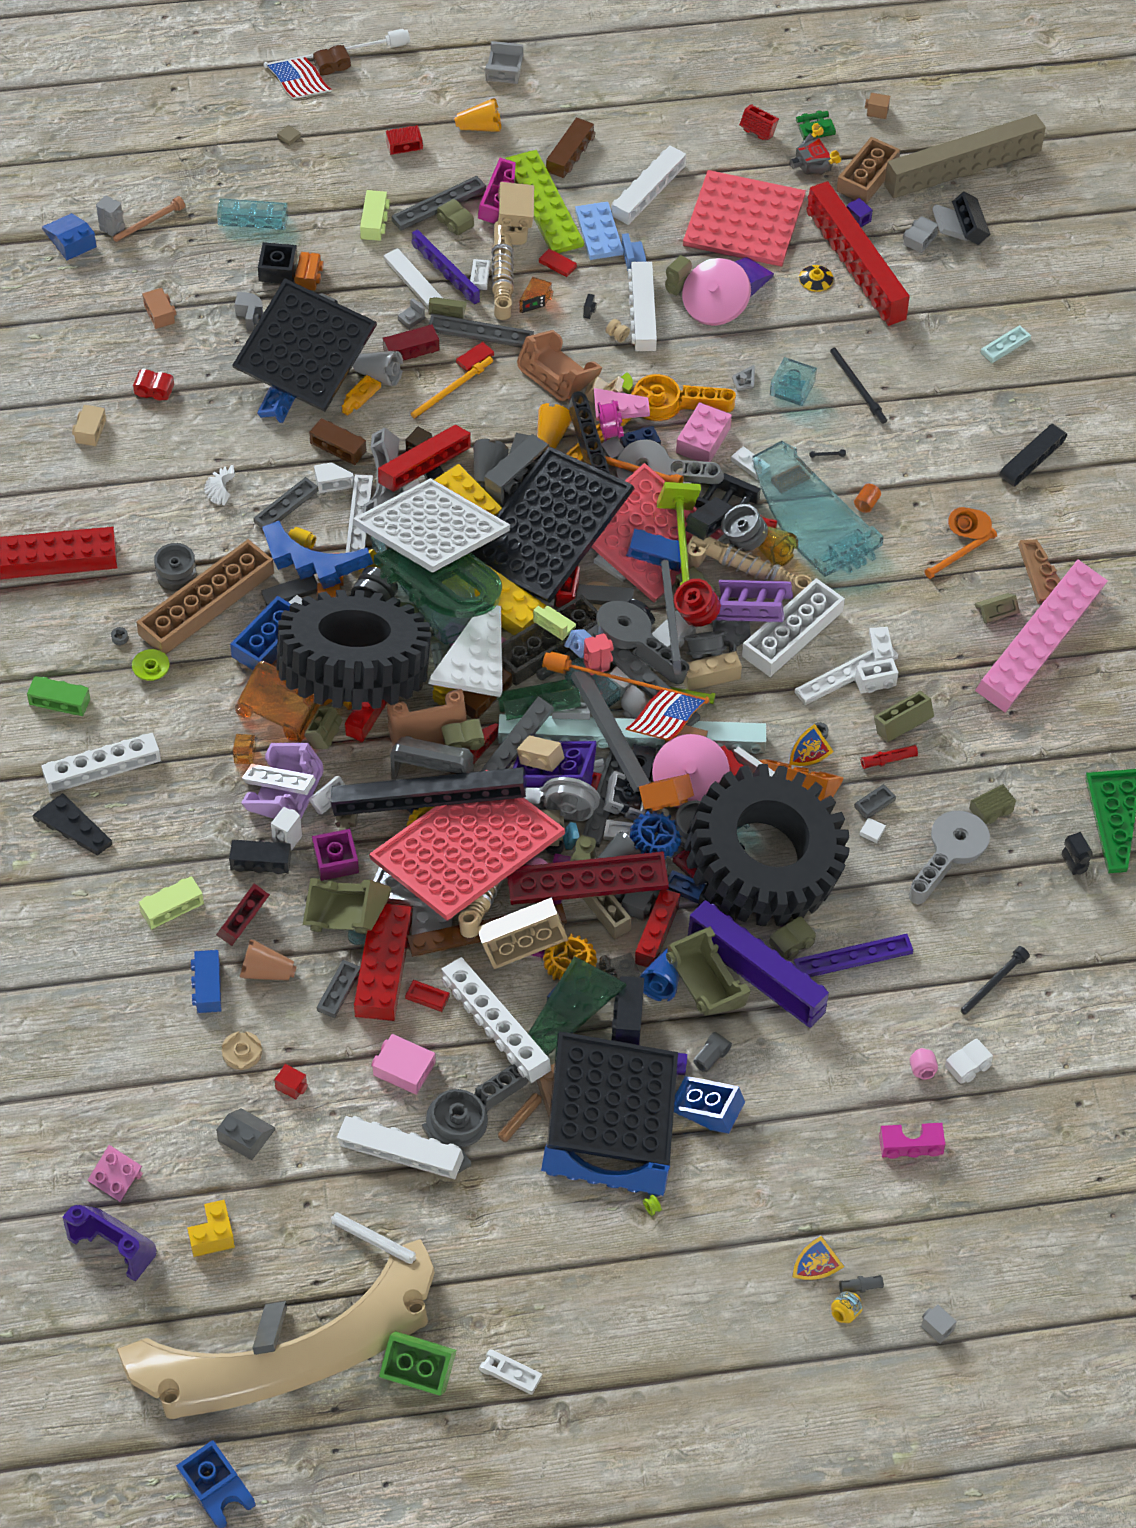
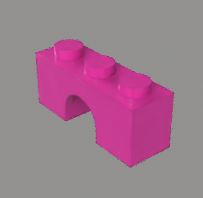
M943 1123L922 1124L920 1137L916 1139L906 1137L902 1132V1125H885L880 1128L879 1139L882 1157L895 1159L900 1156L915 1158L920 1155L935 1157L944 1154L946 1144Z

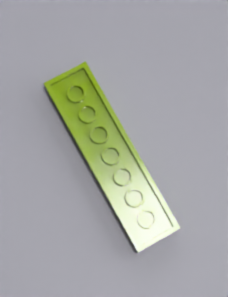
M537 149L506 157V160L516 162L515 183L534 185V220L548 248L557 253H562L584 247V240Z

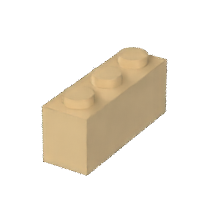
M737 652L687 662L690 667L683 683L686 690L692 691L741 679L742 665Z

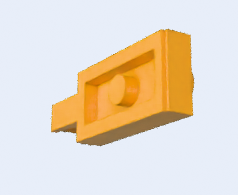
M366 375L346 394L344 404L342 405V413L348 416L354 409H359L381 388V382Z

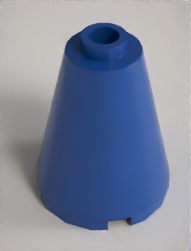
M668 948L640 975L641 978H644L643 993L656 1001H661L662 999L672 1000L678 989L680 976L673 964H669L667 961L666 953Z

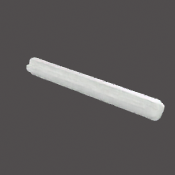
M338 1212L331 1217L332 1224L406 1263L412 1264L416 1260L415 1252Z

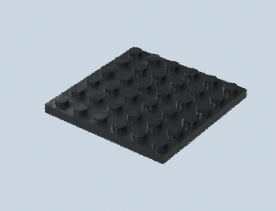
M284 279L232 366L242 373L326 412L376 328L377 322Z
M559 1031L556 1043L547 1148L641 1164L652 1162L669 1166L678 1052Z

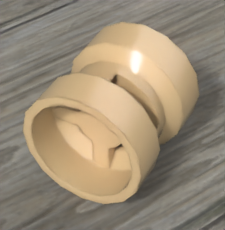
M613 319L607 325L606 333L614 336L615 340L621 343L629 336L630 328L626 325H621L619 320Z

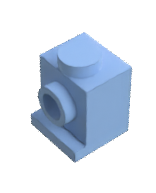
M585 629L571 630L564 646L570 648L580 658H584V640L592 636Z

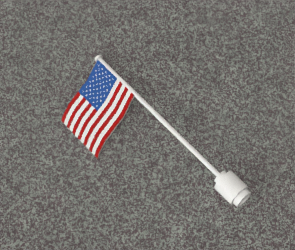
M404 29L389 31L383 40L345 48L346 50L385 42L391 48L404 46L410 43L409 32ZM313 54L264 63V67L269 68L275 74L284 90L293 99L332 91L323 81L316 68L307 59L312 58Z

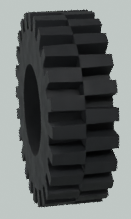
M336 590V597L333 598L327 592L318 593L317 600L306 596L302 598V605L294 602L289 606V611L284 610L281 614V620L278 622L276 669L279 671L280 680H286V687L288 689L294 690L298 688V695L304 699L314 694V703L322 705L327 699H331L332 707L342 708L344 702H352L353 710H362V702H368L372 709L381 708L382 699H384L388 704L395 705L399 703V696L406 700L411 698L413 690L419 692L423 687V682L427 681L431 641L429 622H424L425 616L421 612L414 613L412 605L407 604L400 607V599L395 597L384 602L383 594L377 592L371 598L364 597L363 590H356L355 596H347L345 590Z
M759 764L753 775L749 765L740 767L735 776L731 771L724 774L720 782L717 783L715 781L701 799L688 827L687 833L689 835L685 842V851H691L686 860L688 869L697 868L693 877L696 886L709 883L704 893L706 899L711 902L718 895H721L723 901L719 910L725 914L729 912L733 904L740 907L737 920L746 922L752 912L757 913L756 925L766 926L772 915L774 916L776 926L786 925L791 916L793 919L798 917L804 919L808 911L811 914L814 913L821 903L826 901L845 869L846 865L844 863L850 851L849 847H845L850 838L849 830L841 829L845 821L843 813L831 814L836 804L834 798L830 795L820 801L818 797L823 787L817 782L808 790L802 787L806 775L801 772H797L793 781L787 780L788 768L784 766H778L773 776L769 775L768 764ZM750 823H763L779 829L794 845L797 862L784 867H772L759 863L751 858L742 848L738 840L737 829Z

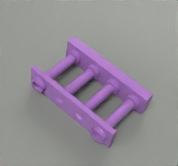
M719 580L721 608L715 620L783 622L782 600L793 599L791 582ZM729 597L739 598L738 601H728ZM747 598H757L756 602L746 601ZM765 598L775 599L774 602H764Z

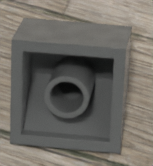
M240 1108L229 1113L216 1131L220 1143L253 1160L275 1131V1127Z

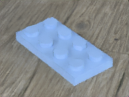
M609 202L575 206V213L589 259L594 260L623 255L622 244Z

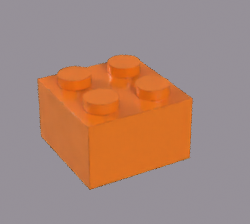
M689 774L639 786L644 809L651 808L652 811L687 803L688 798L694 796Z

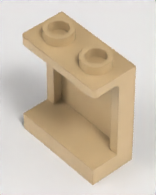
M500 182L498 192V225L531 228L534 218V185Z

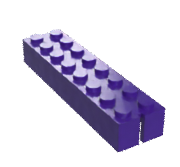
M705 900L690 914L688 936L711 927L715 933V936L712 937V942L714 945H718L717 953L724 964L806 1026L811 1028L826 1013L829 992L823 985L817 984L808 974L802 973L792 962L786 961L776 950L770 949L761 939L755 938L745 927L739 926L730 916L719 911L714 904H710Z

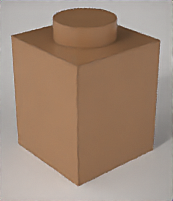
M871 92L870 99H866L865 102L867 116L886 119L891 96Z

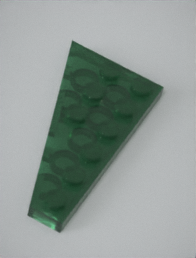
M574 956L528 1032V1035L548 1056L556 1049L559 1031L573 1034L627 986L626 983Z

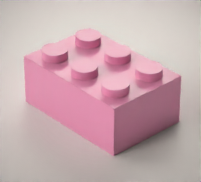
M699 403L677 438L676 453L696 461L711 462L731 429L732 415Z

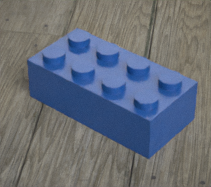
M277 596L230 643L232 658L262 675L277 659L278 622L281 620L283 611H289L291 604Z

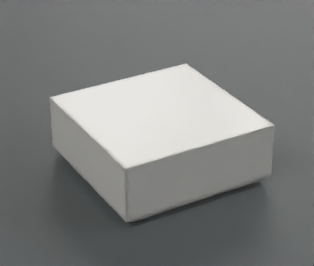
M868 818L859 835L877 843L886 825Z

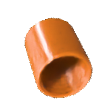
M865 484L854 500L855 507L861 512H870L881 496L880 489L874 484Z

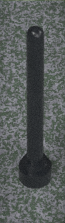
M1018 946L1013 951L1012 958L961 1008V1013L967 1014L1017 964L1025 963L1030 958L1029 952L1024 947Z

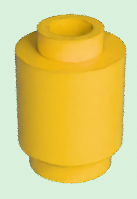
M299 527L289 531V537L299 545L308 549L314 547L316 535H313L312 532Z

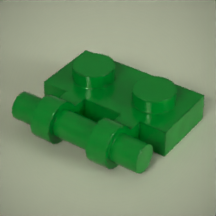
M819 110L813 114L804 113L796 117V123L803 122V124H799V131L803 140L810 133H813L812 126L815 123H818L824 130L823 134L816 136V138L836 134L831 118L824 120V118L829 117L828 111L822 112Z

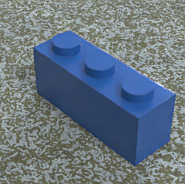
M634 529L626 556L661 566L663 560H668L669 569L679 572L681 559L678 540H671L662 535H654L645 530Z
M194 951V959H191V971H195V976L191 977L192 989L195 988L196 994H192V1005L196 1006L197 1013L222 1012L219 951Z

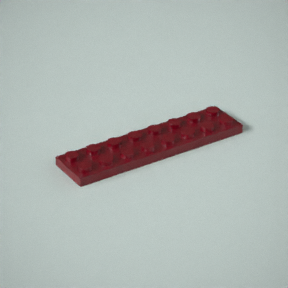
M664 852L521 866L507 876L511 905L537 903L552 898V901L669 889Z

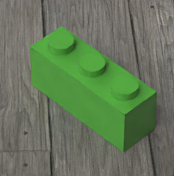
M34 676L27 692L29 705L78 716H84L91 699L88 687Z

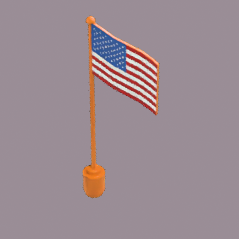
M546 652L543 659V667L553 672L565 674L566 671H570L573 668L660 690L647 703L637 719L626 728L628 731L670 741L681 732L693 713L704 703H709L707 696L703 698L572 665V660L567 655Z

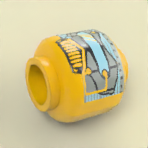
M842 1292L831 1304L832 1316L840 1323H851L863 1310L860 1297L852 1292Z

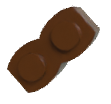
M336 45L330 49H322L313 53L314 64L321 76L330 75L335 71H344L351 67V60L344 45Z

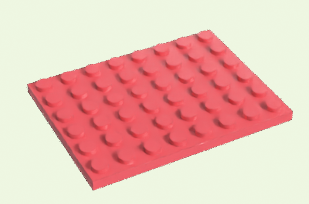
M525 798L435 806L371 852L369 856L374 863L448 921L565 834V828Z

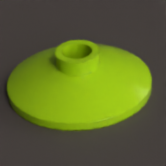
M156 649L141 651L132 661L133 673L138 678L146 681L162 678L170 667L167 655Z

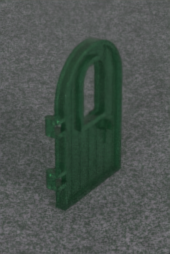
M392 548L374 555V563L381 568L380 578L387 577L388 584L396 581L410 591L409 601L416 600V607L418 608L426 604L432 610L446 616L470 618L490 612L500 602L502 583L499 576L472 553L460 557L433 573ZM454 575H458L481 594L475 598H463L442 582Z

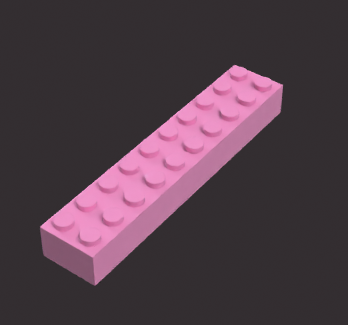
M1077 560L984 676L975 691L1006 713L1099 595L1108 580L1080 560Z

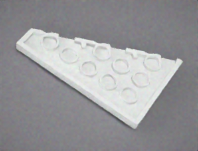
M482 603L430 676L428 684L497 697L501 696V606Z

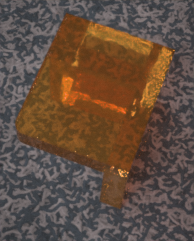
M236 734L233 748L234 763L253 764L256 750L255 735Z

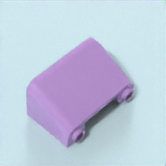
M271 743L265 754V759L270 767L313 775L316 781L307 795L261 787L258 795L255 792H248L242 801V805L247 811L275 819L283 807H286L289 810L293 809L298 812L300 818H302L308 806L309 798L313 795L323 774V763L309 743Z

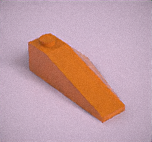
M770 759L759 760L763 764H768V768L774 772L778 766L787 767L786 779L793 781L797 772L805 774L806 778L802 787L807 790L815 782L819 783L823 787L818 797L820 801L830 795L834 797L843 781V777L822 771L810 773L809 768L794 767L792 769V765Z

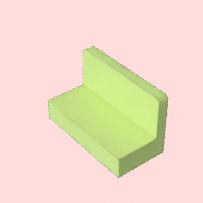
M537 606L533 610V622L561 640H564L571 630L576 628V623L549 606H546L544 609Z

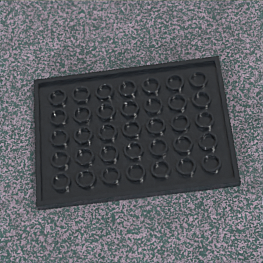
M549 446L496 516L510 524V531L473 550L470 554L526 592L550 603L635 488L626 481Z

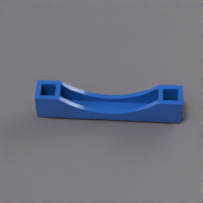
M546 1144L541 1171L546 1172L550 1176L563 1175L570 1180L583 1179L587 1180L590 1184L603 1183L607 1184L610 1188L623 1187L627 1188L630 1192L638 1193L642 1191L647 1192L650 1196L659 1197L660 1195L664 1196L670 1166L649 1162L630 1170H607L584 1161L575 1152L547 1148Z

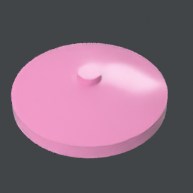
M722 258L711 259L698 265L688 275L683 286L682 299L688 313L699 323L710 326L722 325L734 320L744 311L750 299L751 284L746 272L734 261Z
M688 734L671 739L663 745L655 757L652 775L654 782L689 774L694 796L688 798V801H701L709 787L715 781L719 783L722 776L730 770L728 759L717 743L701 735Z

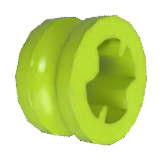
M654 1195L649 1196V1199L643 1200V1205L651 1216H654L656 1211H662L661 1205Z

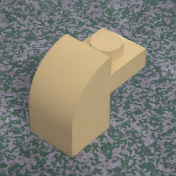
M597 376L588 383L585 395L590 402L595 404L594 388L622 393L624 379L618 376L608 384Z

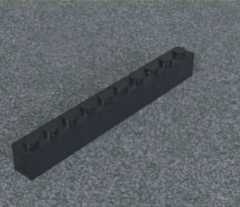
M524 767L339 785L332 786L330 803L334 816L525 798L527 781Z

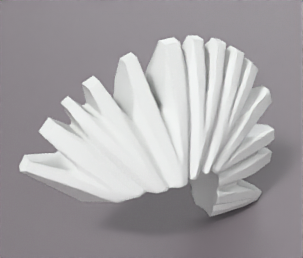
M231 465L228 471L226 466L223 470L220 468V475L214 472L213 475L215 477H209L206 481L205 494H209L207 498H211V502L220 505L222 503V505H225L231 494L227 492L225 485L226 482H229L235 476L234 465Z

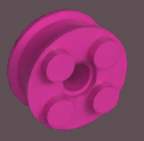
M612 400L611 403L602 405L598 402L599 421L604 442L607 441V438L612 437L621 439L624 433L623 427L620 426L622 416L621 412H619L618 401Z

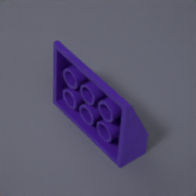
M555 741L561 743L564 759L552 772L520 764L519 756L516 758L513 768L524 767L527 781L526 788H541L547 781L557 777L575 778L591 785L597 742Z

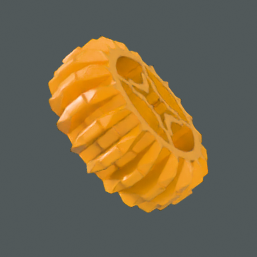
M571 933L567 941L545 949L543 961L548 976L552 975L554 981L557 979L559 981H567V983L574 981L577 985L579 980L585 982L586 977H591L592 972L596 969L597 958L596 951L593 949L592 943L588 944L587 938L581 940L580 935L574 938Z

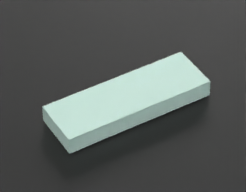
M1019 325L983 347L980 353L991 363H994L1031 340V335Z

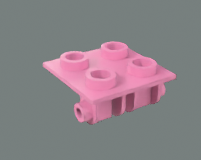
M108 1145L87 1181L121 1202L134 1179L141 1178L143 1174L141 1172L142 1165L111 1145Z

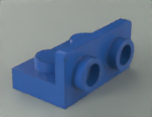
M270 387L257 414L260 418L276 417L279 423H283L295 397Z

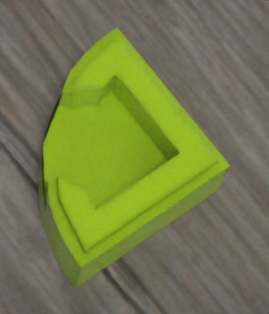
M626 372L621 376L624 379L622 387L623 392L630 394L633 387V379Z

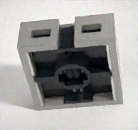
M614 771L609 777L603 810L617 815L620 812L624 814L625 818L631 820L638 819L640 814H645L640 791L634 792L625 774Z

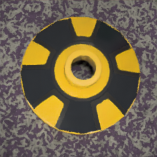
M810 265L800 272L799 281L805 289L821 292L831 287L833 284V274L824 266Z

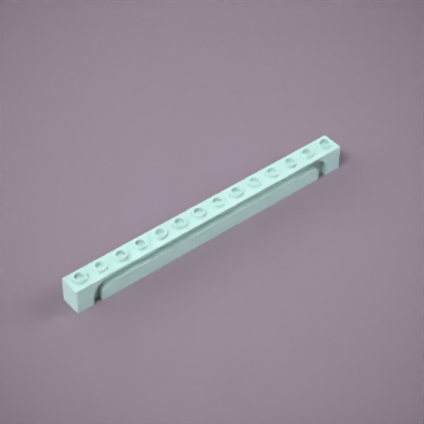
M499 714L498 744H502L523 715ZM549 716L534 735V737L551 741H596L597 747L610 748L593 717H590V720L552 719V716ZM615 718L631 748H633L634 744L656 748L657 750L663 747L665 743L663 739L626 730L636 719ZM698 721L691 726L708 731L707 738L717 743L720 747L725 745L732 752L737 747H740L748 753H765L766 723Z

